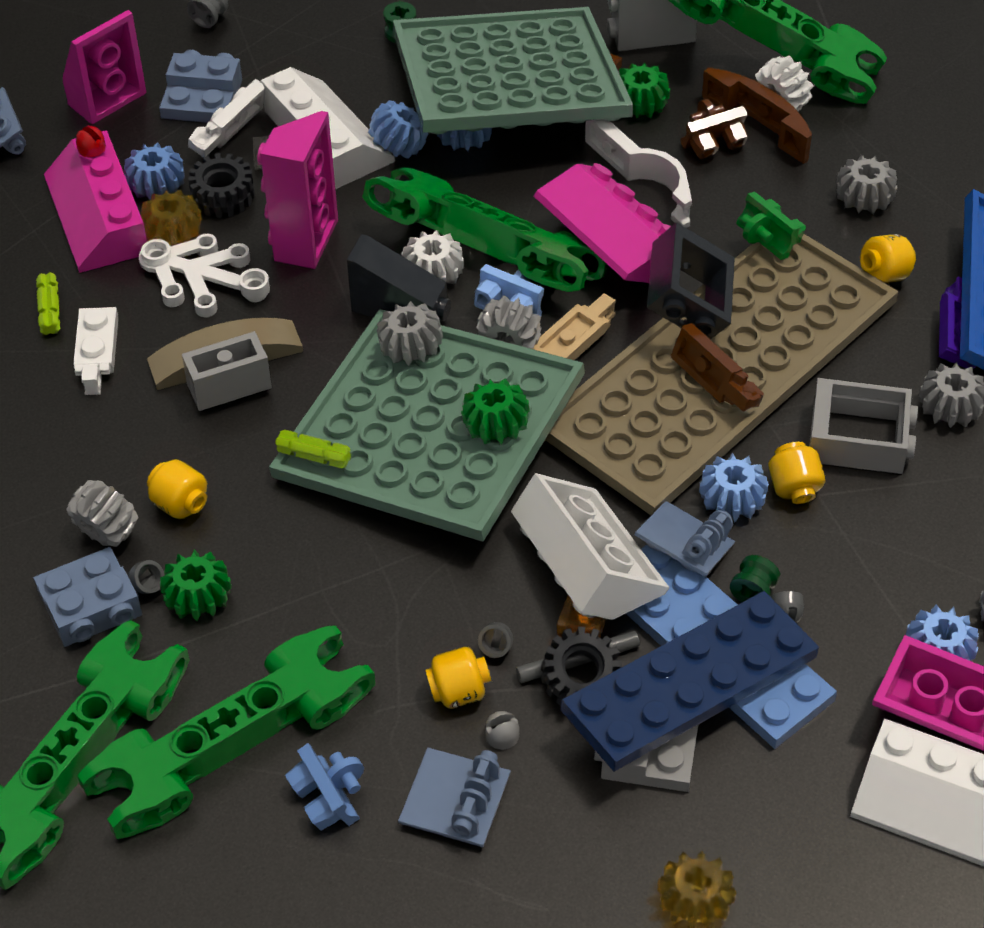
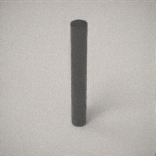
M636 631L610 638L612 640L610 647L614 648L617 646L619 653L640 647V640ZM580 654L571 656L565 662V670L592 662L593 660L588 656ZM543 659L516 667L519 682L525 683L541 678Z

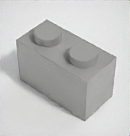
M255 331L182 354L187 385L199 411L272 388L268 357Z

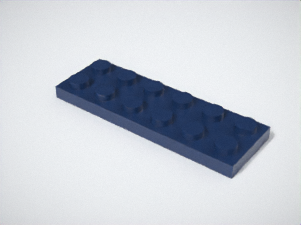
M763 591L562 699L560 710L612 771L615 772L815 659L819 646Z

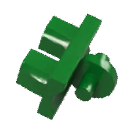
M756 192L748 193L745 209L736 222L743 229V238L750 244L759 242L780 260L787 259L793 245L801 242L806 226L798 219L790 220L781 213L780 205L774 200H765Z

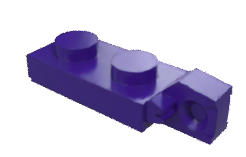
M958 276L956 281L946 288L940 300L939 357L954 364L957 362L959 366L966 369L972 367L973 370L976 366L960 359L962 278Z

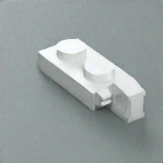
M255 79L246 88L241 87L224 109L219 108L215 111L206 127L196 128L189 137L188 147L201 155V157H206L217 146L219 148L224 146L263 108L264 85Z
M116 307L79 309L73 365L75 375H82L81 381L84 384L85 395H100L102 375L114 373L118 329V312Z

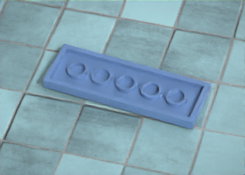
M648 545L641 548L670 588L665 595L626 614L661 646L738 605L707 577L687 570L682 566L681 562L664 552L656 551ZM804 664L729 708L776 749L836 700L837 691L809 666Z

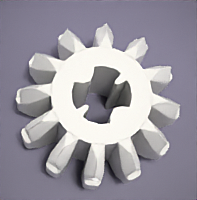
M790 55L772 58L755 74L758 83L763 84L782 96L797 111L801 110L812 98L810 90L814 85L807 80L809 72H804L801 69V61L794 63Z
M437 230L431 235H427L422 231L419 238L409 237L407 246L403 247L402 256L445 281L446 284H456L458 275L462 274V269L464 268L462 248L460 247V242L452 239L451 233L440 236Z

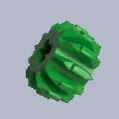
M631 63L629 69L621 68L619 74L633 103V114H635L636 118L640 115H646L651 118L653 112L662 113L664 106L670 98L667 73L659 72L658 66L649 68L646 66V63L642 66H636Z
M506 378L500 383H494L489 379L487 385L474 384L473 392L464 394V405L462 406L463 411H461L463 423H465L472 438L481 437L485 445L491 440H497L502 445L504 438L517 439L519 431L527 429L528 412H530L529 401L526 399V395L523 394L519 384L510 386Z
M194 549L191 557L185 558L177 554L176 564H165V576L160 577L161 593L164 594L163 599L168 610H175L180 619L191 613L192 617L198 621L200 615L205 612L214 617L216 607H226L227 594L231 593L230 589L232 588L231 579L228 577L227 566L223 560L216 561L211 551L199 557V554Z

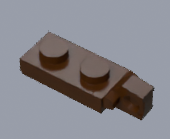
M694 324L683 325L671 353V358L719 403L726 401L731 405L735 404L743 412L759 407L764 394L754 382L747 381L749 377L747 373Z

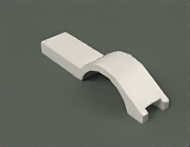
M586 120L585 142L628 181L647 179L666 185L673 192L672 199L677 202V207L671 213V220L686 228L689 227L692 198L686 171L680 162L666 152L650 148H639L608 120Z

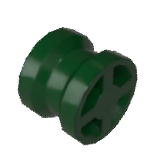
M399 1L385 7L383 11L384 21L386 22L384 27L385 37L389 41L396 43L393 34V20L417 18L416 8L412 4Z
M748 555L742 560L739 567L740 573L732 578L729 589L740 602H744L763 591L770 596V589L777 585L781 574L778 567L767 558L759 555Z

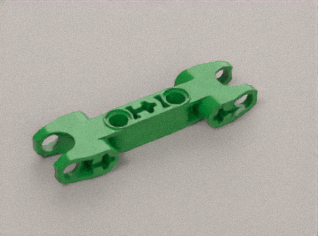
M668 0L684 14L700 23L714 24L721 19L734 29L785 57L790 55L794 62L801 61L802 65L812 70L810 76L813 84L832 96L852 103L866 104L875 93L876 85L868 75H877L885 64L887 57L878 45L848 25L835 24L828 29L817 20L781 0ZM870 54L876 58L877 62L873 64L867 63L859 56ZM852 81L862 85L866 92L857 93L853 91L849 86V82Z
M400 168L391 171L390 178L379 176L368 179L365 182L363 199L370 208L385 217L404 225L418 222L435 231L437 230L441 235L451 233L453 240L504 262L517 265L522 275L540 284L565 292H573L584 288L585 280L593 281L606 276L609 265L576 235L565 231L553 234L536 227L527 220L467 195L454 192L448 182L431 174L412 168ZM402 175H405L410 181H400L399 179ZM377 184L390 191V199L387 203H381L376 199L374 188ZM589 253L597 258L599 265L596 272L589 271L581 261L584 254ZM562 276H574L577 278L575 283L571 284L566 282Z
M129 620L100 640L87 654L77 673L78 684L85 687L86 690L73 702L23 762L21 768L4 787L0 784V843L4 844L0 853V887L6 890L16 884L32 869L42 863L55 847L63 832L64 821L53 813L78 785L77 775L116 738L118 732L133 714L148 721H153L170 703L190 662L188 650L179 644L170 646L165 652L152 660L141 661L133 659L140 647L143 636L140 632V625ZM49 780V781H48L47 783H45V784L37 785V784H39V783L42 782V781Z
M336 625L322 627L295 636L279 645L267 656L264 667L270 675L248 685L181 724L167 735L154 741L146 729H136L110 743L77 775L80 786L87 796L98 795L115 788H124L132 791L131 795L122 804L117 806L107 818L110 830L116 839L127 838L162 826L180 815L190 806L193 801V793L187 785L210 774L302 717L315 730L332 724L345 716L352 707L376 685L375 673L369 665H357L340 672L328 670L324 667L344 646L342 632ZM264 706H272L268 709H261ZM198 749L196 752L186 753L189 750Z

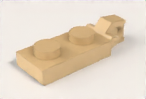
M603 293L589 307L576 304L540 336L538 343L531 349L571 360L577 359L610 327V320L616 313L614 312L616 300Z

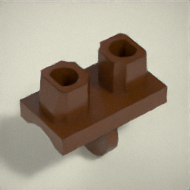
M709 99L701 100L698 102L697 112L690 114L691 122L687 123L686 136L681 137L680 142L684 149L692 147L700 160L711 157L717 152L719 146L715 139L723 137L728 149L732 150L742 147L748 138L743 124L748 114L744 106L725 111L723 105L714 107Z

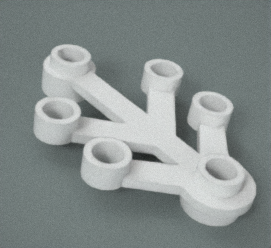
M202 234L194 240L170 246L161 239L149 240L142 246L139 253L140 266L148 272L156 273L162 286L163 303L168 307L180 306L185 300L183 287L181 284L175 283L171 270L184 273L195 297V311L201 317H210L217 312L216 297L209 293L204 280L240 290L241 294L251 302L264 300L270 291L268 274L262 269L252 268L238 275L215 268L228 263L236 268L245 267L250 263V252L248 246L242 243H236L228 249L218 251L217 239L212 234ZM194 253L200 256L191 260L182 258Z

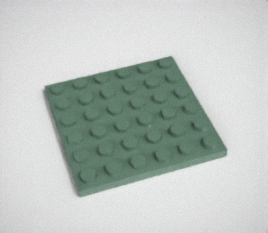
M589 7L393 20V34L423 133L443 134L454 130L474 132L483 128L493 127L512 129L520 125L535 124L538 126H548L559 122L578 124L586 120L598 119L615 121L624 117H632L633 103Z
M379 309L294 430V432L298 433L297 437L300 434L331 441V446H333V443L349 446L351 460L346 468L341 469L330 466L329 461H327V464L299 458L296 457L295 452L292 456L279 452L269 466L271 476L288 483L484 541L585 374L584 363L441 325L443 333L442 344L438 345L436 355H426L425 362L418 359L413 360L409 366L405 360L394 363L391 357L384 356L383 351L380 349L377 323L382 321L383 312H386V310ZM506 378L510 386L519 384L523 394L526 395V399L529 401L530 412H528L527 429L519 431L517 439L504 438L502 445L497 440H491L485 445L481 437L472 438L468 428L463 423L461 411H463L464 394L473 392L474 384L484 386L488 384L489 379L494 383H500Z

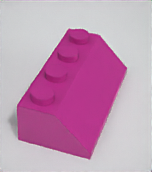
M319 111L273 128L266 143H261L257 156L258 164L262 165L263 171L261 191L266 195L264 215L266 219H269L268 244L272 245L274 261L312 269L316 268L338 221L329 114L325 111Z
M107 130L102 131L106 149L101 155L92 158L81 156L78 153L75 138L70 141L44 173L48 189L79 273L139 257L142 246L147 242L143 220Z
M594 163L593 166L576 164L536 191L534 197L619 276L627 281L649 283L653 241L671 226L657 219L658 213L645 204H640L634 198L635 193L630 188L615 182L611 178L613 174L609 169L597 163Z
M904 635L873 699L872 705L984 751V666Z

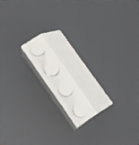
M292 67L261 80L265 87L264 110L278 127L319 111L328 112L335 189L395 162L391 152L384 151L381 145L373 142L374 138L368 133L369 129L322 80Z
M537 473L533 475L511 510V513L520 524L521 532L532 541L538 550L537 555L539 558L547 563L554 573L557 584L564 588L572 599V605L577 612L588 618L597 616L613 620L666 594L670 587L595 488Z
M884 719L870 754L850 817L984 866V754Z

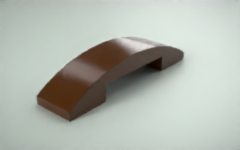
M715 68L704 70L702 97L704 99H709L715 106L723 105L725 111L744 106L749 116L779 135L778 147L803 164L809 160L812 133L804 118L788 101L770 88L745 76Z

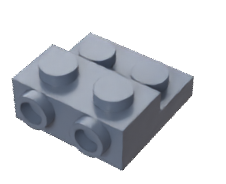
M187 50L184 54L173 53L166 72L167 88L159 107L161 118L210 122L215 111L219 108L224 109L232 101L233 96L240 88L242 82L240 59L234 58L228 53H219L217 56H205L195 50Z
M111 547L33 577L36 588L64 647L76 642L86 641L95 634L142 616L138 595L123 566L120 567Z

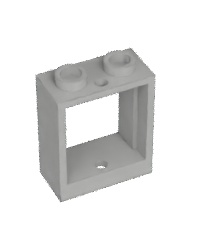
M817 378L809 446L817 450L821 464L903 474L906 458L913 459L916 445V436L909 435V429H915L918 414V406L911 405L912 389ZM830 412L896 420L895 443L828 435Z

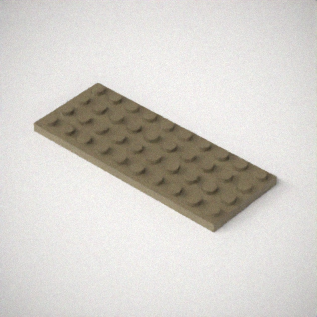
M805 234L800 243L793 245L789 257L780 260L759 242L751 244L735 258L731 324L713 337L711 341L749 376L747 381L754 382L762 391L764 396L759 407L743 412L735 404L731 405L726 401L719 403L671 358V353L681 328L662 318L574 391L545 440L649 515H652L664 502L671 503L702 475L706 465H713L717 456H724L895 304L898 291ZM703 284L693 294L705 300L706 285Z

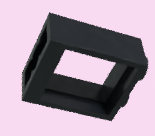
M674 223L652 244L647 308L680 328L683 325L692 323L711 340L731 324L735 257L681 224ZM680 270L706 285L705 300L679 286Z

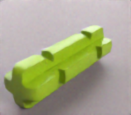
M51 272L48 274L41 273L36 278L38 287V325L40 326V332L44 335L50 333L57 334L60 330L58 282L56 281L55 274Z
M282 430L275 441L277 451L292 456L295 452L296 457L322 464H327V461H329V465L333 467L346 468L351 460L349 446L339 443H333V446H331V441L300 434L297 437V432Z

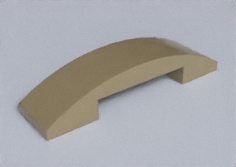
M250 318L216 324L187 334L153 353L147 358L156 389L160 390L187 382L182 360L183 353L250 332H256L268 357V361L303 352V346L292 320Z

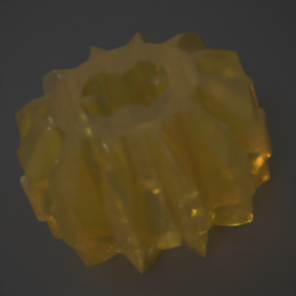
M165 190L163 195L152 194L150 201L142 202V212H140L148 241L161 239L174 246L181 242L190 241L191 237L199 236L200 221L202 220L201 211L198 209V204H196L192 195L184 196L181 190L176 191L174 194Z
M703 850L697 854L696 859H691L683 851L679 855L678 863L668 861L664 866L665 876H661L658 879L657 891L661 894L659 905L661 911H671L670 920L673 925L684 919L688 921V928H696L697 922H702L707 928H712L715 926L716 918L725 921L729 916V906L735 903L736 890L732 887L734 876L732 871L722 870L723 862L720 857L708 862L705 860L706 856ZM692 889H697L701 892H694Z

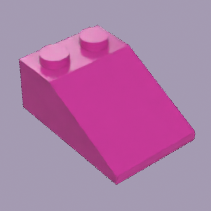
M129 10L71 41L62 78L68 105L91 124L96 123L147 93L133 14Z

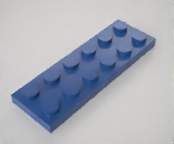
M973 189L965 197L960 359L984 370V194Z

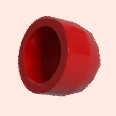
M85 126L82 131L76 134V146L81 156L88 158L97 157L105 151V138L97 127Z

